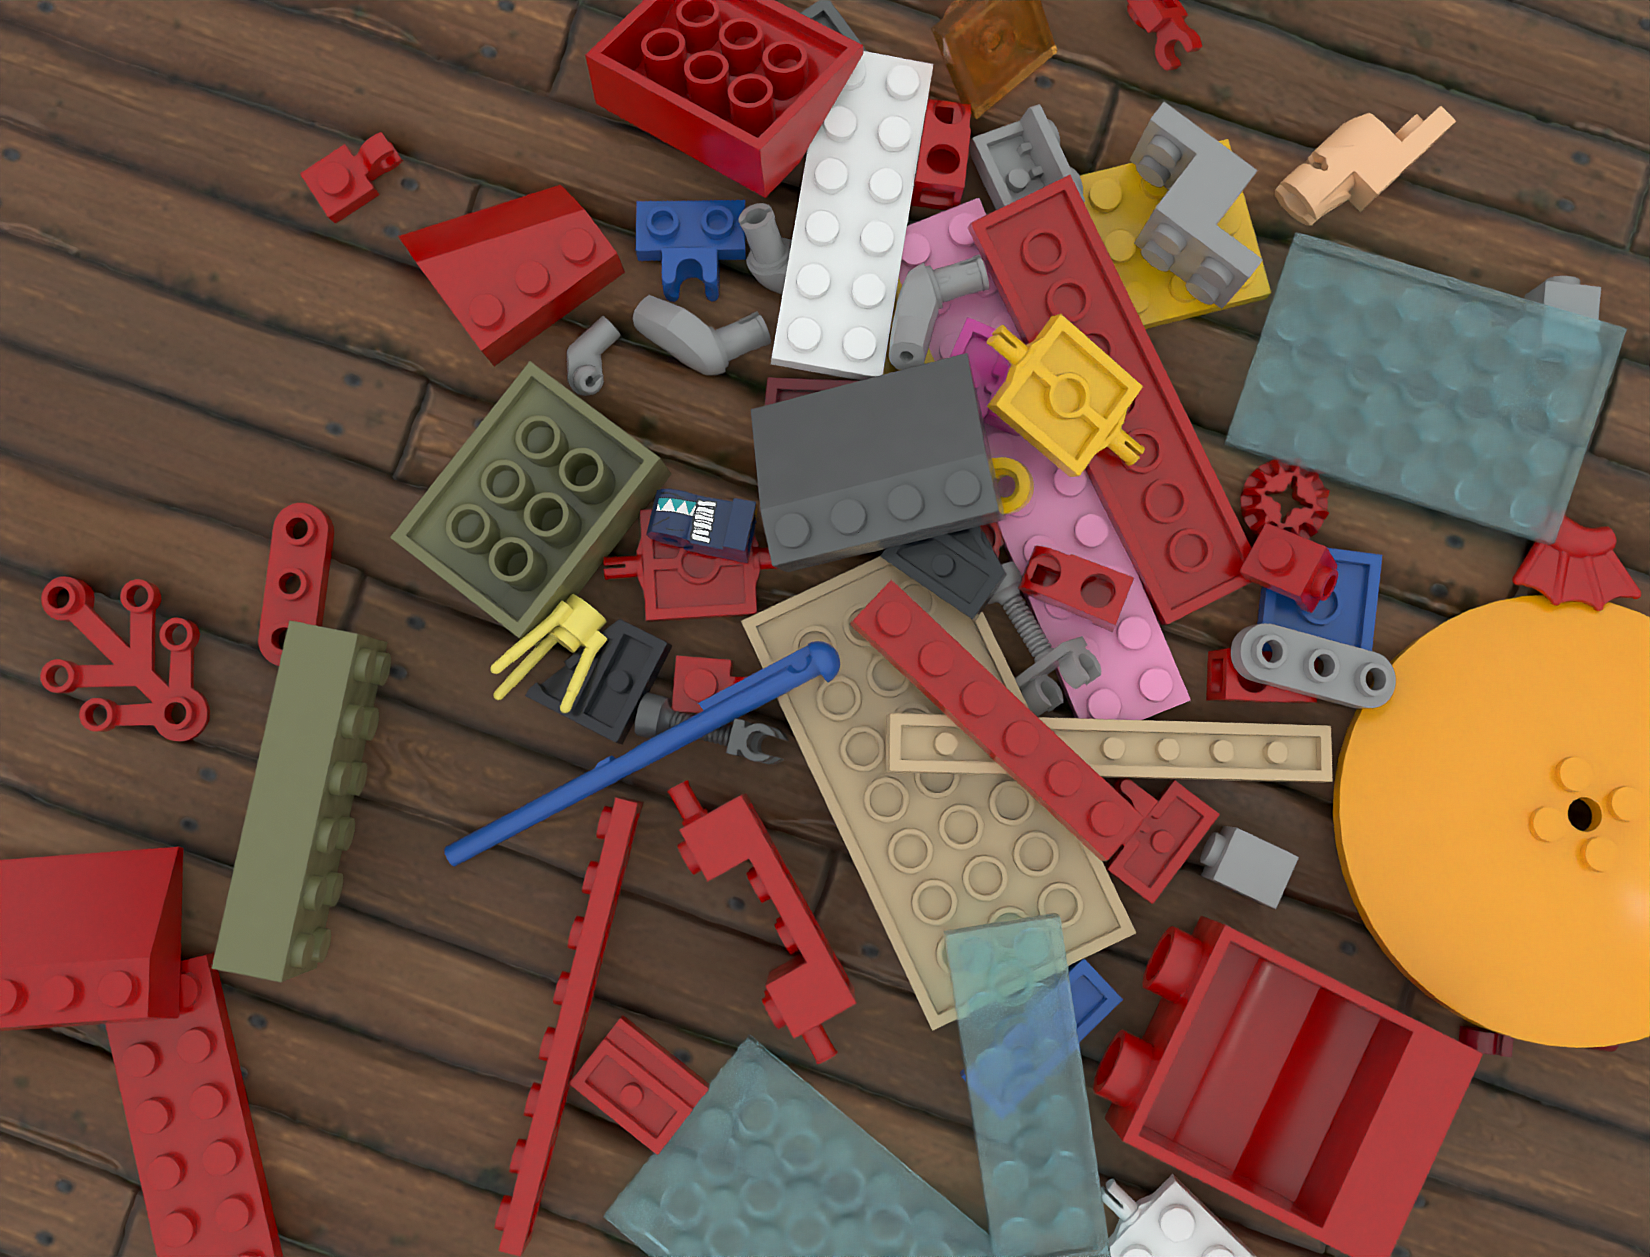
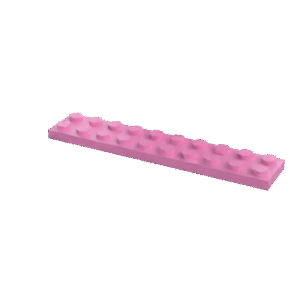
M980 198L907 226L899 279L902 285L908 272L923 262L925 266L930 265L934 270L972 258L975 255H980L968 230L971 222L986 215ZM986 265L989 290H982L942 303L943 308L938 309L939 314L934 324L929 345L935 361L950 357L967 317L994 329L1003 324L1013 335L1022 341ZM984 423L992 458L1007 457L1021 462L1028 468L1034 481V491L1029 503L1019 512L1005 515L1006 520L996 522L1005 542L1003 546L1010 562L1015 563L1021 575L1023 576L1033 548L1037 545L1048 547L1067 555L1073 554L1134 577L1113 632L1092 624V621L1023 593L1030 611L1035 617L1034 620L1036 619L1037 624L1040 626L1039 629L1043 631L1042 634H1045V638L1049 640L1048 643L1052 645L1051 648L1055 649L1063 642L1082 636L1087 643L1085 648L1097 658L1100 664L1101 676L1087 686L1084 683L1077 689L1072 688L1063 679L1059 667L1055 669L1074 717L1079 719L1143 720L1190 701L1189 694L1138 573L1120 541L1086 470L1084 469L1079 477H1069L1022 436L1011 435ZM1006 476L999 481L1000 495L1008 497L1014 492L1015 482L1012 477Z

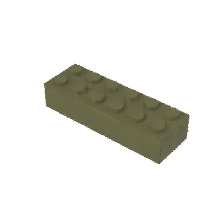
M289 620L212 969L283 982L316 969L318 962L322 963L326 958L331 942V930L325 928L330 906L334 907L337 904L343 887V874L338 873L342 851L349 849L355 832V819L350 817L354 795L359 796L361 794L367 777V764L362 762L366 740L371 741L373 739L379 722V709L374 707L378 685L383 686L386 683L391 667V655L385 653L388 642L356 633Z

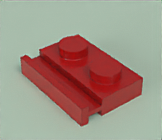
M624 1015L620 1017L569 1083V1085L656 1155H659L710 1088L708 1082Z

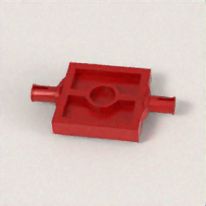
M652 509L640 510L641 540L636 551L637 555L604 556L603 565L606 568H610L604 569L605 580L638 577L644 591L647 622L753 616L758 613L756 586L761 574L760 570L778 569L772 566L769 548H759L755 536L748 563L686 551L682 547L655 541L646 535Z

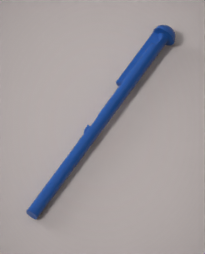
M823 641L808 643L804 648L699 702L698 704L704 711L641 743L617 759L612 755L603 759L594 769L447 845L444 848L447 860L452 866H457L819 675H822L826 682H831L837 676L840 669L838 652L832 645Z

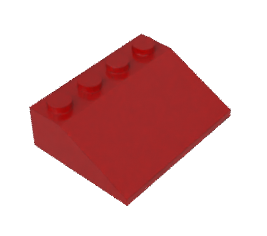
M643 0L587 52L585 57L597 105L766 198L800 163L863 56L864 51L862 44L775 0Z
M167 847L0 860V1031L179 1019L184 848Z

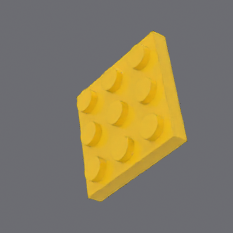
M1228 139L1219 141L1221 144H1223L1225 147L1231 150ZM1133 163L1080 175L1085 199L1084 204L1145 329L1264 300L1271 294L1262 261L1250 278L1222 309L1214 303L1208 305L1197 300L1186 289L1185 281L1170 270L1161 271L1150 265L1141 254L1142 249L1134 244L1154 209L1169 190L1164 186L1156 187L1148 183L1140 176L1136 165ZM1242 191L1217 226L1261 258Z

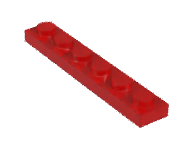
M892 580L850 623L863 638L1099 860L1108 861L1145 818Z

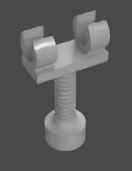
M1008 562L1002 565L1007 576L988 604L997 602L1003 606L1004 610H1007L1006 614L1009 615L1008 617L1012 620V624H1015L1014 627L1018 629L1017 632L1020 634V637L1024 638L1023 642L1026 643L1029 652H1032V657H1035V664L1017 676L1015 680L1019 689L1022 690V695L1028 708L1036 716H1040L1048 710L1050 712L1063 703V694L1060 687L1052 678L1047 676L1050 672L1059 667L1063 679L1072 688L1077 689L1084 683L1087 686L1101 676V667L1097 658L1085 648L1087 643L1082 636L1063 642L1055 649L1051 648L1052 645L1048 643L1049 640L1045 638V634H1042V629H1039L1040 626L1037 624L1036 619L1033 620L1035 617L1031 615V611L1028 610V606L1025 601H1022L1023 598L1020 596L1018 586L1022 575L1014 562Z

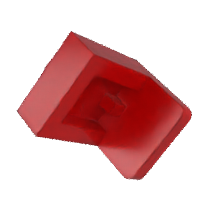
M1268 523L1264 525L1239 571L1244 579L1294 599L1300 609L1309 613L1314 612L1320 600L1325 601L1329 598L1338 580L1337 563L1326 546Z

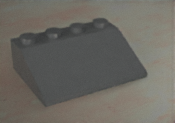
M968 353L751 409L760 511L772 566L791 572L1006 520Z

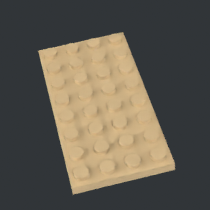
M879 556L741 622L763 669L814 641H823L832 645L839 654L840 669L837 676L831 682H826L823 676L819 675L777 697L933 1031L1134 935L1136 931L1103 862L1010 775L886 772V715L890 713L945 715L850 625L853 619L890 580L895 582L1025 706L1028 707L983 612H981L976 621L972 620Z

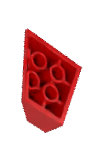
M562 185L398 236L417 265L493 366L499 364L625 273L618 253L586 210Z

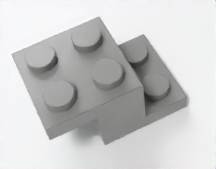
M1163 102L1150 119L1129 161L1136 165L1137 172L1144 180L1156 187L1164 186L1169 191L1154 209L1134 244L1142 249L1141 254L1150 265L1161 271L1170 270L1185 281L1186 289L1197 300L1208 305L1214 303L1222 309L1263 261L1262 258L1217 226L1258 170L1166 102Z

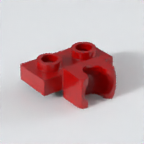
M1118 778L1114 783V789L1145 818L1122 843L1105 868L1139 896L1153 904L1220 814L1176 780H1170L1157 799H1155L1130 779Z

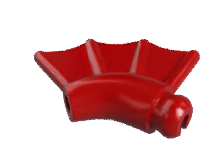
M1544 504L1537 505L1530 511V516L1523 520L1524 527L1535 534L1533 539L1536 541L1513 576V584L1536 589L1554 606L1560 603L1576 601L1593 607L1595 611H1601L1607 602L1615 598L1639 599L1641 597L1640 589L1613 551L1616 546V537L1610 527H1584L1561 512L1553 513Z

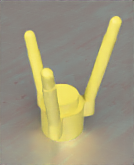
M571 594L565 602L561 600L547 618L491 665V672L499 674L546 635L540 644L528 654L494 691L493 697L496 700L503 699L557 642L572 653H575L579 646H582L585 649L560 705L561 712L568 713L576 696L579 694L596 653L608 640L599 632L607 622L606 619L591 605L574 594Z

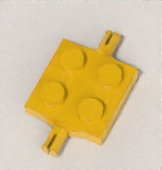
M1062 314L1052 316L1036 339L1028 345L1020 341L1003 324L992 333L993 336L988 338L987 345L994 348L1008 360L1011 366L1005 382L987 405L991 411L1069 477H1079L1094 455L1105 447L1111 449L1128 466L1133 465L1139 460L1140 457L1138 455L1143 454L1144 446L1136 442L1121 428L1128 407L1143 386Z

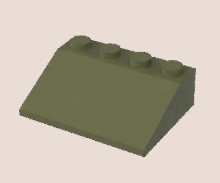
M529 361L390 538L514 635L522 639L547 618L561 600L565 602L571 594L576 596L603 563L604 556L608 557L640 516V510H644L656 495L657 490L661 489L672 473L660 457ZM544 637L533 646L537 647Z

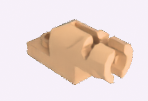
M1440 106L1425 121L1416 114L1394 135L1383 122L1370 113L1353 118L1343 123L1316 148L1306 160V164L1299 165L1275 189V197L1291 217L1307 226H1312L1320 217L1347 200L1361 212L1426 152L1456 120Z

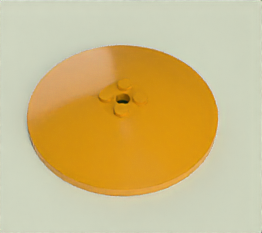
M1544 595L1522 596L1495 601L1461 613L1433 627L1415 639L1390 661L1396 676L1395 690L1391 698L1385 704L1376 708L1356 709L1346 731L1338 757L1334 781L1333 822L1339 861L1352 901L1366 928L1381 950L1408 980L1429 998L1453 1014L1481 1028L1510 1038L1548 1046L1573 1048L1612 1046L1649 1037L1650 617L1607 602L1601 611H1595L1593 607L1576 601L1560 603L1554 606ZM1576 799L1584 801L1592 812L1591 824L1584 831L1577 830L1568 819L1569 805Z

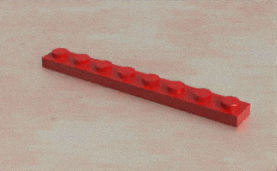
M617 797L615 798L614 806L605 805L600 816L596 838L604 840L599 862L591 860L588 865L582 887V893L590 895L585 917L579 915L575 917L568 940V949L576 950L571 972H561L553 999V1004L562 1007L556 1028L547 1027L540 1047L539 1060L546 1061L547 1065L542 1084L533 1082L525 1105L524 1116L533 1118L527 1140L518 1139L510 1163L509 1172L518 1175L513 1196L507 1194L503 1196L496 1217L495 1229L503 1231L498 1250L500 1252L521 1257L532 1238L571 1086L569 1083L574 1075L644 803L641 801Z

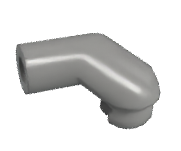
M601 316L567 349V380L572 390L579 395L589 396L600 391L604 382L601 354L621 336L604 316Z

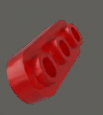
M295 503L285 507L278 514L273 525L258 644L263 656L270 663L277 666L280 664L283 651L278 639L280 634L288 629L289 620L321 627L323 624L334 540V526L330 517L323 510L308 503ZM300 521H306L308 525L307 534L301 539H295L293 535L294 526ZM298 575L301 580V586L296 593L289 594L286 590V582L291 576Z

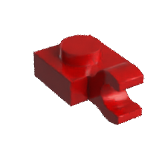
M1127 0V11L1132 20L1139 27L1145 29L1147 33L1156 32L1155 55L1163 69L1167 71L1174 70L1182 65L1174 52V46L1177 41L1182 43L1188 53L1202 48V41L1199 35L1184 21L1188 13L1179 0Z
M380 132L366 140L356 155L344 144L301 172L300 175L327 217L336 224L379 196L380 194L372 181L384 173L395 169L403 160L392 143L388 142L384 134Z
M676 656L672 709L676 712L698 714L704 711L698 704L699 702L747 677L732 676V660Z

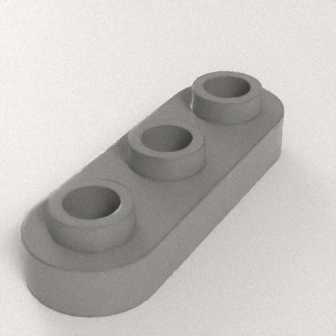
M1268 623L1245 627L1235 636L1231 645V659L1235 669L1241 676L1254 682L1357 709L1382 706L1391 698L1395 690L1396 676L1391 663L1384 656L1373 651ZM1265 642L1271 646L1273 651L1269 662L1262 655V647ZM1317 657H1320L1324 664V670L1321 675H1318L1314 669V661ZM1368 671L1373 674L1374 685L1371 689L1367 686L1365 680Z

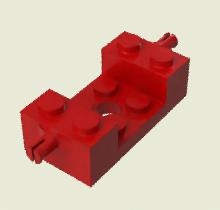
M688 780L671 788L667 793L671 796L683 819V822H681L683 828L680 829V832L685 840L677 844V847L693 875L702 871L707 881H710L747 859H750L753 867L748 869L749 871L746 872V875L760 901L764 903L772 899L781 916L776 918L777 923L774 926L782 942L791 955L799 950L801 951L800 955L769 972L765 985L767 989L764 990L765 997L762 998V1002L778 1030L787 1025L794 1039L802 1035L817 1065L829 1060L838 1051L834 1048L821 1023L856 1004L855 989L747 793L708 813L707 809L702 808Z

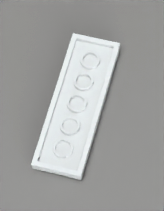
M864 51L863 56L808 147L771 358L772 365L855 380H865L883 375L933 64Z

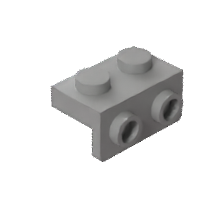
M1040 104L1029 107L1020 121L971 139L969 143L970 156L996 210L1068 175H1071L1083 202H1085L1081 178L1076 170L1070 168L1060 147L1059 132L1055 124L1047 119Z

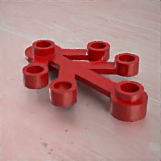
M58 577L51 580L45 586L41 596L44 611L56 620L72 622L114 665H77L68 660H51L41 670L40 679L42 685L50 692L64 694L71 693L77 688L137 687L152 702L117 705L110 699H89L82 705L79 718L81 724L90 731L107 732L116 726L154 725L159 734L172 741H189L198 737L208 725L210 707L205 696L194 689V648L200 639L197 625L190 620L171 618L160 629L159 637L162 645L171 650L168 684L155 671L156 609L161 603V592L155 584L135 579L126 583L122 588L121 602L130 611L129 645L93 610L95 596L92 588L86 582L71 577ZM145 587L148 592V600L144 605L138 607L134 601V595L138 589ZM66 589L70 596L69 602L63 608H59L57 596L61 590ZM183 625L187 630V638L182 644L176 645L172 637L173 631L178 626ZM61 667H65L68 672V680L63 686H59L55 681V674ZM181 703L186 709V717L181 723L177 724L172 719L171 713L174 706ZM103 705L107 711V718L103 724L98 725L94 721L93 714L98 706Z

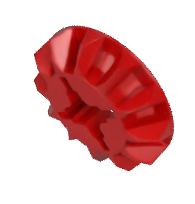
M1276 458L1259 466L1245 481L1240 497L1241 512L1247 526L1257 537L1264 525L1268 523L1309 539L1318 533L1324 520L1330 514L1328 511V495L1330 490L1324 487L1319 478V471L1310 469L1302 464L1300 459L1287 460ZM1292 482V498L1299 501L1300 505L1306 507L1291 509L1286 514V517L1282 518L1280 523L1282 516L1280 513L1281 504L1273 501L1272 497L1266 495L1280 494Z

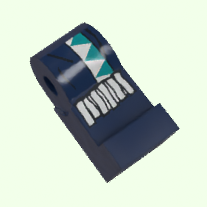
M659 489L655 495L646 535L655 541L682 547L686 551L748 563L759 517L757 503L734 498L733 501L698 496L681 490Z

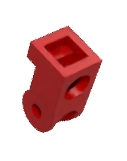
M928 98L910 206L946 211L960 205L965 187L971 129L969 128L971 104Z
M1036 545L1033 548L1018 589L1039 601L1092 621V624L1113 632L1134 577L1073 554L1067 555L1048 547Z
M1231 648L1208 651L1206 701L1252 703H1317L1318 698L1244 678L1237 672L1232 663ZM1262 651V655L1269 662L1273 652ZM1316 658L1314 669L1318 674L1319 658Z

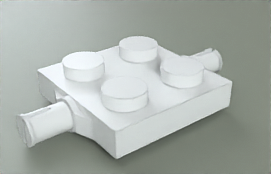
M1173 1174L1153 1194L1141 1198L1137 1202L1114 1179L1106 1182L1107 1189L1102 1186L1097 1193V1198L1101 1199L1120 1219L1114 1233L1094 1252V1257H1256Z

